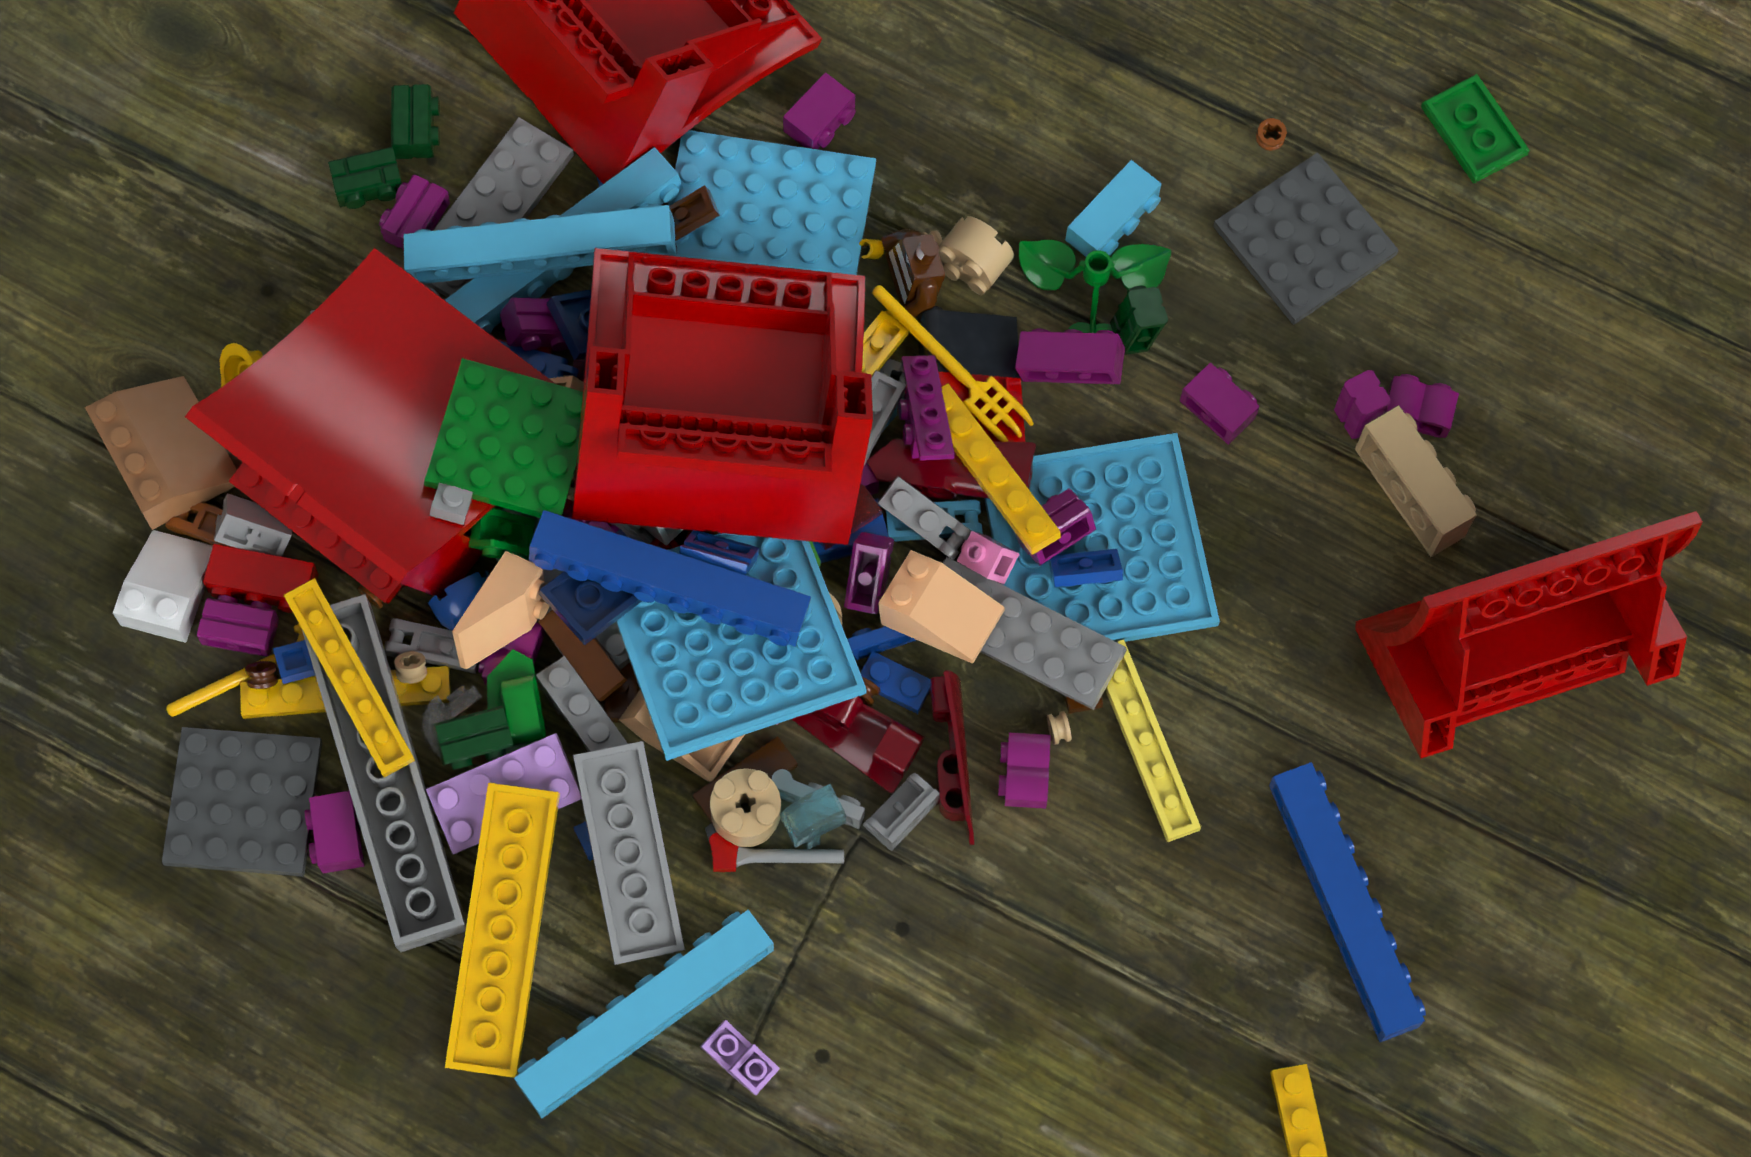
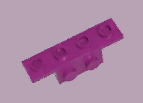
M935 355L903 356L901 363L906 388L904 400H899L898 413L899 419L905 420L906 423L903 425L904 444L910 445L912 458H920V460L954 459L955 453Z

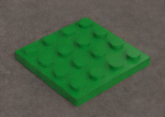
M462 358L424 480V486L437 489L439 483L472 491V499L539 518H541L543 510L562 516L577 465L583 392Z

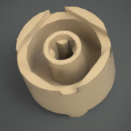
M968 216L965 220L962 217L939 245L938 252L944 264L945 275L954 281H957L959 278L967 283L972 291L983 295L991 288L1013 260V250L1006 240L1001 245L994 238L998 234L995 229L975 217Z
M737 769L727 773L715 783L710 798V810L716 832L722 838L739 847L757 846L770 838L781 819V798L777 786L765 772L754 769ZM748 803L751 806V812L744 813L741 804Z

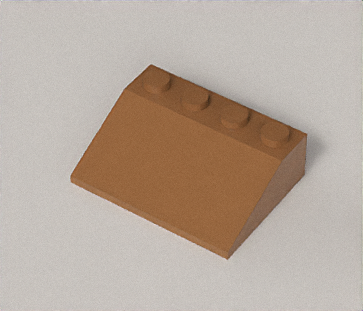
M184 376L116 391L85 407L152 530L167 523L172 517L191 510L190 507L200 502L205 503L235 487L229 480L237 469L226 449L185 418L191 407L198 403V400Z

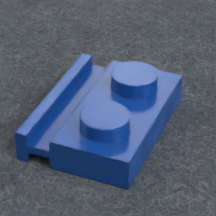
M693 530L684 541V545L680 546L679 554L746 575L757 561L759 547Z

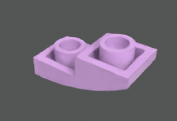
M723 1020L700 1046L713 1060L754 1095H757L780 1069L755 1044H751L727 1020Z

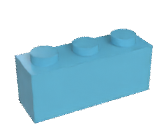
M1130 160L1067 227L1065 241L1085 257L1095 250L1104 251L1111 256L1118 247L1119 243L1117 241L1124 234L1129 236L1138 226L1139 218L1145 211L1148 214L1151 213L1161 200L1159 193L1162 183L1134 161Z

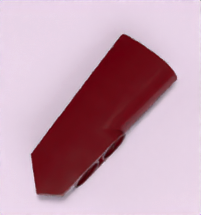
M893 439L867 460V464L877 481L892 483L898 475L926 497L953 499L956 498L957 494L990 499L956 453L954 459L920 460V458H912L910 445H905L901 439ZM993 441L1030 490L1036 444L1032 442Z
M945 670L944 676L933 677L930 681L932 717L936 722H948L950 750L943 752L938 758L937 791L940 793L939 809L943 817L950 821H966L969 845H975L961 680L954 672ZM948 762H956L959 773L949 774L944 770L943 766ZM957 795L963 799V806L952 808L946 803V799L949 796Z
M859 696L791 719L891 794L894 793L925 738L921 734L863 704L864 701Z

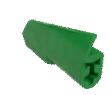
M514 649L487 676V709L503 705L511 733L513 746L506 748L507 754L546 738L533 659Z

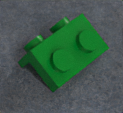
M492 508L471 527L469 547L483 550L482 556L500 559L504 552L508 551L529 561V546L533 538L535 519Z

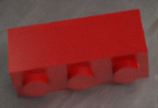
M213 544L203 583L208 592L211 593V596L216 599L219 595H226L243 599L249 605L253 601H259L278 606V609L283 612L294 614L284 594L314 578L317 581L319 573L312 562Z

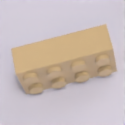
M1398 405L1366 424L1355 451L1430 557L1463 539L1477 516L1475 505L1469 496L1463 495L1456 486V479L1453 473L1447 467L1443 468L1436 458L1437 454L1433 445L1428 440L1424 441L1420 436L1413 417L1409 413H1404Z

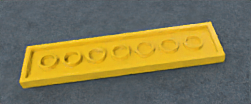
M488 783L445 1068L513 1078L518 1076L517 1070L520 1065L560 798L559 792Z

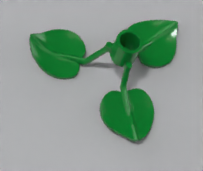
M1056 240L1020 241L1019 243L1021 269L1028 281L1037 288L1057 290L1062 286L1064 277L1073 279L1083 271L1085 282L1093 286L1090 324L1077 322L1068 328L1079 330L1083 333H1096L1099 330L1112 331L1110 324L1102 323L1096 325L1100 286L1108 282L1110 273L1115 279L1121 278L1122 285L1127 290L1140 285L1146 286V288H1157L1164 279L1171 257V249L1156 245L1136 244L1118 249L1112 257L1101 250L1092 251L1086 256L1085 261L1081 260L1079 266L1074 269L1075 255L1073 250L1065 243Z

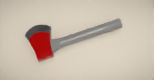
M713 824L705 828L712 851L713 872H736V867L749 863L844 864V850L753 849L739 847L722 838L716 832Z

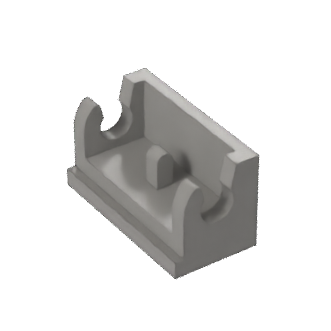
M227 493L223 502L222 515L218 514L214 541L239 549L282 557L292 536V530L257 503Z
M913 773L863 823V826L892 851L937 805L940 793L933 789L918 774Z

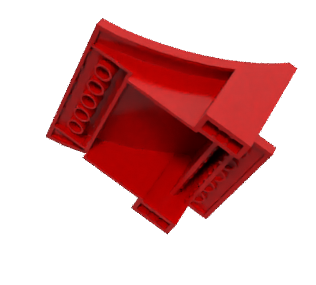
M459 0L454 11L457 18L520 90L533 101L535 107L603 184L655 147L662 153L677 139L722 105L777 69L818 48L822 41L821 36L788 0Z
M374 248L350 276L300 325L245 371L205 399L193 405L185 418L242 461V464L229 480L232 485L383 602L389 604L403 585L432 596L437 595L438 598L442 599L447 596L444 589L465 578L482 555L483 550L469 547L471 533L468 530L495 506L472 499L464 525L429 516L437 489L424 486V480L462 358L546 382H554Z
M595 248L572 519L694 531L708 530L726 534L848 545L873 423L871 374L862 373L865 276Z
M1697 511L1423 597L1421 601L1356 621L1355 630L1420 759L1453 749L1455 728L1457 726L1625 673L1628 654L1647 686L1679 676L1687 635L1665 599L1667 585L1661 577L1663 561L1680 553L1697 535L1703 523Z

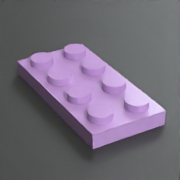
M557 733L426 789L453 854L479 844L488 783L559 792L558 809L582 800L578 782Z

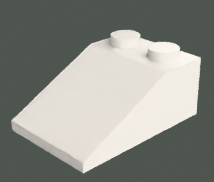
M153 530L125 578L115 604L113 614L119 624L131 629L186 643L206 588L203 580L213 545Z

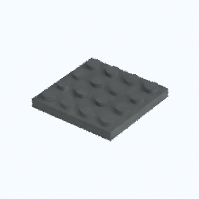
M1318 152L1215 220L1213 224L1214 229L1293 325L1395 257L1399 251Z
M182 727L162 857L163 865L304 877L311 831L306 826L305 810L310 809L309 798L315 797L322 750L321 738Z

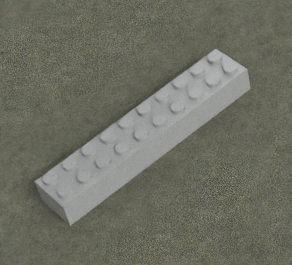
M364 594L330 606L415 759L414 762L385 778L383 777L304 632L303 635L394 944L401 953L466 931L467 923L426 792L373 610L367 596Z

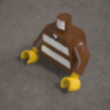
M902 229L882 236V241L862 239L859 242L861 246H870L869 253L862 256L864 259H879L882 257L884 250L887 252L885 256L899 302L914 318H917L921 312L928 311L935 306L938 293L945 278V271L938 252L939 246L931 234L922 235L916 230ZM885 311L887 314L894 317L889 311Z

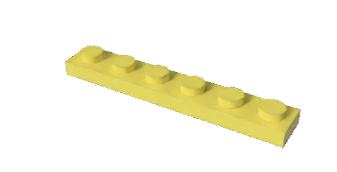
M1123 639L1117 641V643L1125 646L1127 651L1105 691L1166 841L1170 842L1200 831L1201 826Z

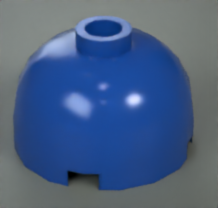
M488 570L484 571L482 577L477 572L444 589L447 596L440 601L437 595L431 598L428 604L442 626L453 631L490 575Z

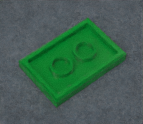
M1478 74L1425 100L1421 105L1422 110L1473 184L1522 159L1530 151Z

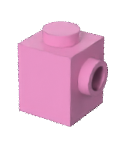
M971 531L968 539L964 541L961 547V553L957 562L987 579L1005 584L1019 553L989 536Z

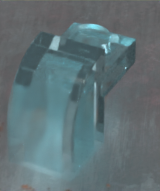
M831 784L788 806L780 814V819L795 848L805 844L807 849H811L820 844V835L846 823V813Z

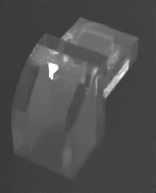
M462 685L446 697L450 702L447 706L444 705L437 695L427 704L421 718L422 736L439 762H441L432 724L453 719L482 698L475 686L466 690Z

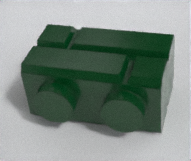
M428 84L413 86L393 85L391 87V147H393L396 159H412L413 157L432 158L434 157V146L440 145L439 126H434V116H440L439 96H433L432 88Z
M393 147L328 162L340 208L346 206L349 209H357L364 206L367 201L375 199L391 201L396 198L397 190L402 184Z
M1143 285L1130 288L1123 302L1118 305V310L1111 319L1110 325L1112 332L1119 334L1125 346L1124 355L1147 352L1168 322L1165 307L1161 306L1163 300L1158 288H1146Z
M503 705L432 724L441 762L443 765L451 763L452 770L473 765L472 757L485 754L487 761L502 757L507 754L506 748L513 746Z

